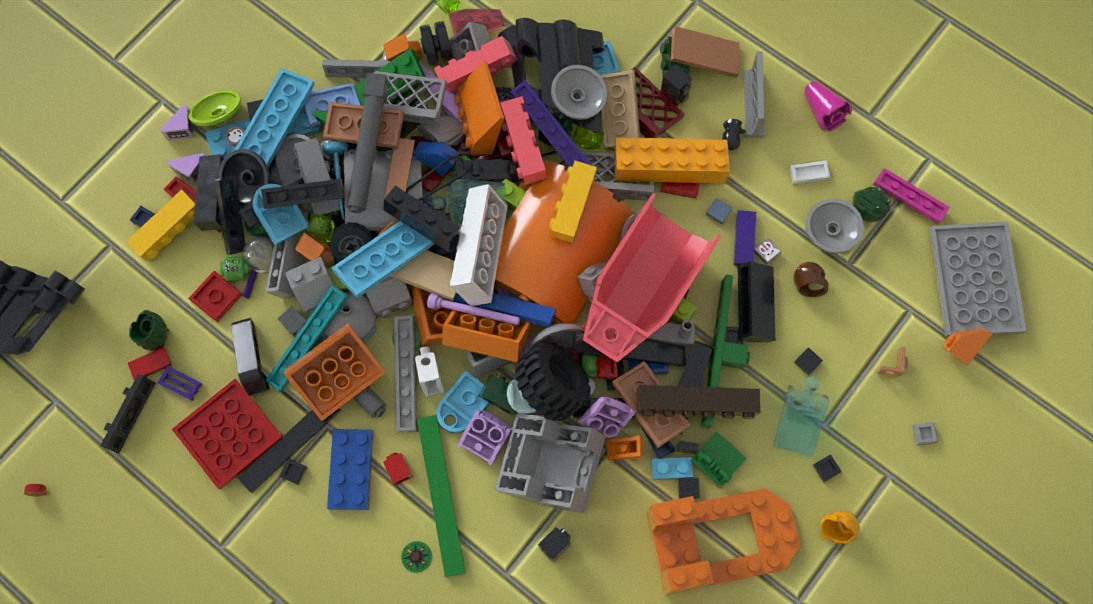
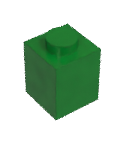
M724 342L721 366L743 369L750 360V352H747L748 345Z

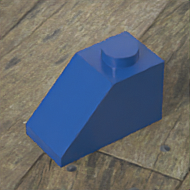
M419 142L412 155L431 169H434L447 158L458 156L459 152L445 142ZM456 159L449 160L435 172L443 177L454 165Z

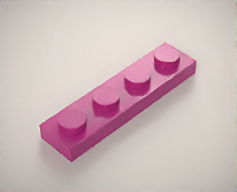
M885 168L873 184L937 224L941 222L950 208Z

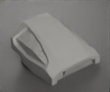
M446 113L439 115V126L430 124L417 125L418 132L424 134V138L427 141L445 142L451 147L458 145L466 139L465 134L462 133V125Z

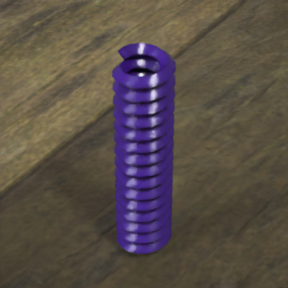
M254 269L250 272L243 293V297L248 299L258 274Z

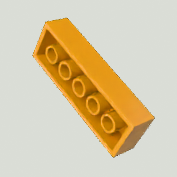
M616 137L614 147L615 181L726 183L730 173L727 140Z

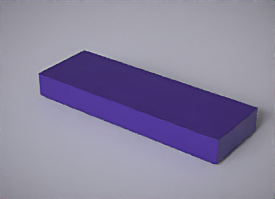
M737 210L734 265H741L749 261L754 262L756 212Z

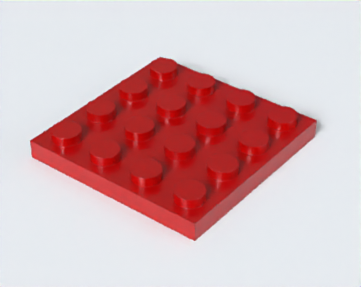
M236 379L232 380L172 429L219 490L253 464L283 437Z

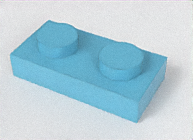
M692 457L651 459L652 480L693 478Z

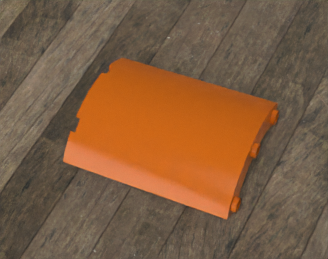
M545 161L544 166L547 179L530 185L504 227L494 285L515 294L519 300L555 308L556 315L552 321L553 324H573L588 299L583 293L578 276L590 265L609 261L621 242V231L625 222L635 213L623 201L619 203L612 198L614 195L612 192L593 181L574 242L570 243L551 237L549 224L552 218H556L557 212H554L556 203L562 200L563 195L560 192L563 183L567 184L569 178L566 177L567 171H565V166Z

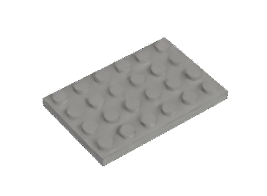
M1008 222L931 226L929 233L945 337H949L958 331L984 328L993 333L992 335L1025 333L1027 329Z

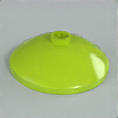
M232 90L213 92L193 104L188 112V117L194 125L201 127L223 124L237 113L241 105V98L237 92Z

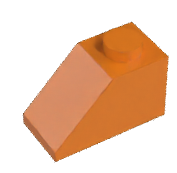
M984 328L958 331L945 340L943 348L968 365L993 333Z

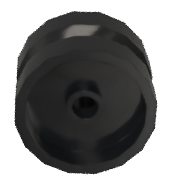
M444 20L435 22V35L432 34L431 27L428 24L419 26L422 36L420 39L429 66L438 64L437 52L439 51L444 62L452 60L453 55Z

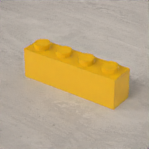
M574 161L573 167L569 166L566 177L569 178L567 184L563 183L560 192L563 195L562 200L556 203L554 211L557 212L556 218H552L549 224L551 237L570 243L574 242L597 167Z
M180 190L126 242L141 258L147 261L155 258L164 246L169 245L172 239L178 233L184 231L186 226L194 220L196 202L186 192Z

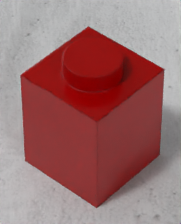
M392 453L386 457L387 460L383 461L389 477L395 486L413 478L402 453Z

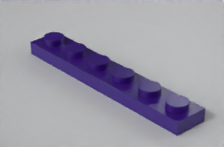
M526 80L510 91L514 98L523 97L525 112H528V116L568 167H573L574 161L591 165Z

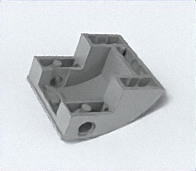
M356 150L344 152L345 224L347 222H357L360 225H364L369 231H382L388 224L398 221V219L383 210L393 150H376L366 210L361 211V213L350 212V209L346 207ZM413 155L407 188L421 178L420 160ZM422 181L411 188L408 194L416 199L421 198Z
M517 413L495 491L540 505L585 514L605 435L592 428L563 425L556 421L548 420L544 416Z

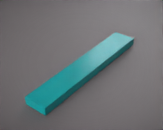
M335 285L330 287L265 380L279 392L285 390L290 381L285 376L284 370L313 350L350 296Z

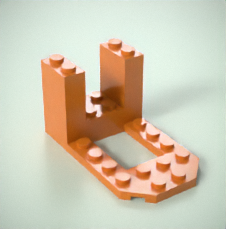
M766 488L696 503L694 497L690 496L651 504L646 513L665 595L786 570L801 545L790 504ZM749 513L759 553L710 564L709 560L702 562L694 525Z

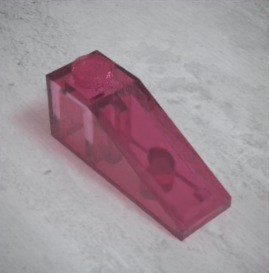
M463 9L448 13L453 35H456L469 22L485 25L487 31L505 26L500 9Z

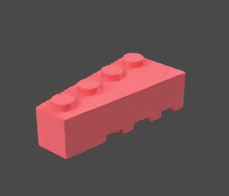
M501 36L480 46L481 50L469 51L465 53L466 56L458 61L454 58L448 61L449 65L443 68L439 65L434 70L438 79L447 81L446 89L456 95L458 87L483 61H487L491 77L496 76L499 71L510 67L517 61L510 43Z
M523 97L501 102L504 116L502 128L503 131L508 132L506 140L508 146L513 148L511 155L513 162L518 163L519 168H516L519 179L523 178L525 185L547 179L539 147H536L537 142L534 131L530 130L531 124L528 112H525Z

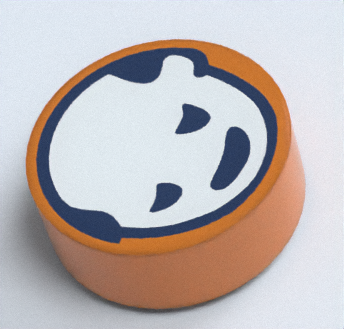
M239 127L231 128L226 135L228 142L236 147L244 131Z

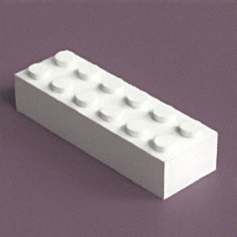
M489 184L469 189L452 278L450 280V286L470 306L491 303L508 207Z

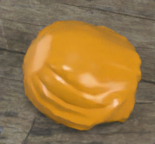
M848 511L828 514L822 518L820 524L822 539H828L834 543L847 544L852 542L860 531L858 519H856L853 513Z

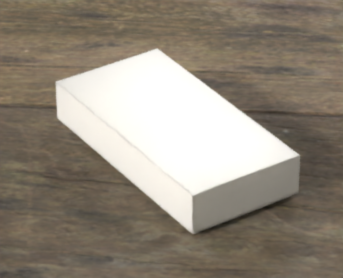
M827 161L796 164L789 167L793 185L825 181L831 178Z

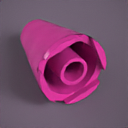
M810 82L805 87L804 94L819 127L823 131L825 129L832 131L846 121V115H851L852 105L820 82Z

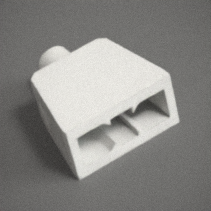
M430 347L420 348L419 356L415 357L419 382L425 397L444 393L435 353L431 352Z

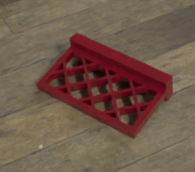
M634 67L631 70H634L635 75L639 78V82L635 83L639 86V93L636 92L639 97L637 106L640 132L646 138H658L663 132L681 120L685 114ZM642 87L649 88L651 94L642 93ZM642 98H650L651 104H642ZM654 99L662 100L664 106L654 105ZM642 108L651 109V115H645L642 112ZM654 110H663L664 117L654 116ZM667 111H673L677 116L675 118L667 117ZM654 120L664 121V126L659 129L654 124Z

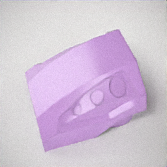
M602 396L582 417L578 418V422L582 426L602 431L606 437H614L618 434L619 429L626 426L636 411L625 403Z
M478 409L466 427L457 446L471 451L486 460L489 465H492L512 427L490 412Z

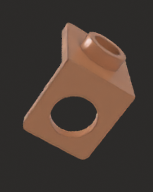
M901 347L897 351L896 368L881 366L877 370V374L897 377L903 374L908 364V357H905L906 347Z

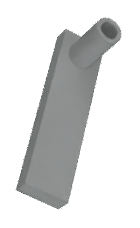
M383 51L382 61L323 59L322 66L326 77L366 78L367 73H374L390 61H387L385 51Z
M685 320L682 324L666 322L645 340L692 347L694 344L695 326L691 320Z

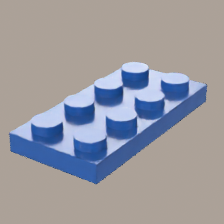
M333 429L328 510H369L373 430Z

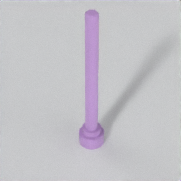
M434 293L429 295L427 302L428 308L435 310L444 307L515 325L520 323L519 317L444 300L443 297Z

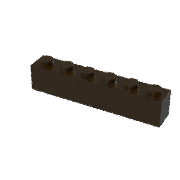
M639 385L637 388V413H643V416H654L655 413H663L664 417L683 414V417L702 415L703 418H714L715 415H722L724 419H732L735 416H742V419H754V416L761 413L760 389Z

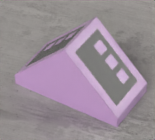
M184 104L160 129L166 139L194 137L193 123L188 117L190 109L187 105Z
M199 153L167 161V164L173 172L195 184L198 179L199 157L206 155Z

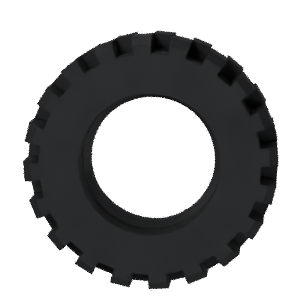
M550 342L539 343L517 362L515 380L518 382L517 387L521 390L522 397L528 401V405L536 410V413L544 415V418L548 420L561 421L569 418L586 405L590 397L591 388L588 385L589 379L585 375L584 368L580 366V362L573 357V354L567 352L563 346Z

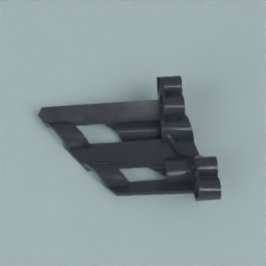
M519 18L515 21L516 25L509 26L498 34V38L503 36L510 43L517 57V61L511 65L514 86L517 87L526 80L524 58L537 57L541 90L531 85L529 86L547 108L550 107L560 112L551 96V86L555 76L562 69L571 65H583L594 70L593 54L605 52L603 34L599 31L578 28L576 23L570 20L562 19L554 23H538L530 18ZM600 112L589 119L583 120L573 119L564 115L575 125L590 129L594 133L602 129Z
M0 260V355H19L30 352L68 303L74 305L85 288L56 270L47 278L21 267L7 265ZM46 311L28 337H15L29 317Z

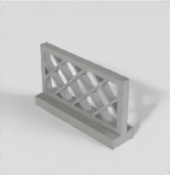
M762 51L756 52L752 69L744 71L745 138H764Z
M374 72V74L386 75L390 82L389 87L392 85L395 90L394 93L387 97L386 103L388 102V104L384 103L383 108L403 110V121L439 126V115L446 89V80ZM404 80L406 85L397 90L394 83ZM417 82L422 83L424 87L416 92L411 87ZM435 84L441 85L440 90L435 94L429 89ZM410 88L413 94L404 99L400 93ZM427 90L431 96L422 102L418 95ZM397 95L402 99L397 105H393L390 102ZM416 97L420 104L410 107L407 103ZM432 100H435L437 103L435 110L427 109L425 105Z
M581 151L586 158L593 157L596 162L592 166L600 165L605 169L599 175L596 173L594 181L614 194L612 198L648 200L654 193V181H650L649 185H643L639 181H630L629 183L615 181V174L611 171L615 167V163L607 167L602 162L604 159H611L614 162V153ZM607 173L613 178L610 182H605L602 179Z

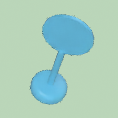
M339 141L322 145L324 154L334 156L336 179H341L339 156L344 155V152L348 151V144ZM339 199L342 219L345 220V200Z

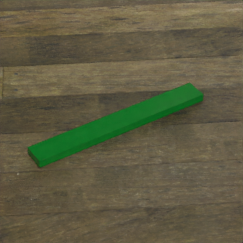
M727 274L721 280L707 387H718L733 275ZM702 417V428L709 429L712 427L714 418Z
M437 415L418 418L445 577L465 574L466 571Z

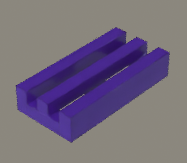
M169 366L166 367L157 382L191 401L194 400V395L198 393V388L202 386V383ZM171 372L195 385L192 388L168 376V374ZM165 379L189 390L190 393L187 394L165 383Z

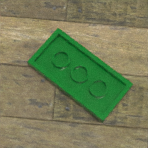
M411 48L377 70L378 72L426 77L415 51ZM366 78L354 85L362 106H364L365 102L364 89ZM404 80L394 83L397 90L406 85ZM417 82L411 87L413 89H416L419 86H421L422 83ZM392 85L388 89L387 97L395 92ZM408 88L400 94L402 95V97H404L405 95L410 93L411 90L410 88ZM397 95L390 102L393 104L401 98Z

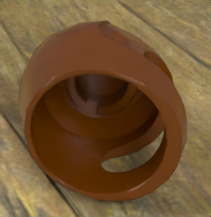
M805 262L796 268L793 279L801 295L820 297L828 292L829 283L824 278L825 271L819 264ZM816 283L824 287L819 290L809 289V284Z

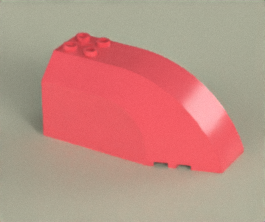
M655 193L647 200L597 278L583 336V341L616 362L668 322L721 238L720 235H717L710 241L692 235L661 215L651 205L656 197Z

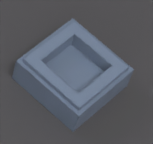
M716 198L706 215L723 224L732 207Z

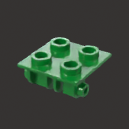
M716 431L692 458L691 462L721 488L731 480V476L744 462L746 457Z

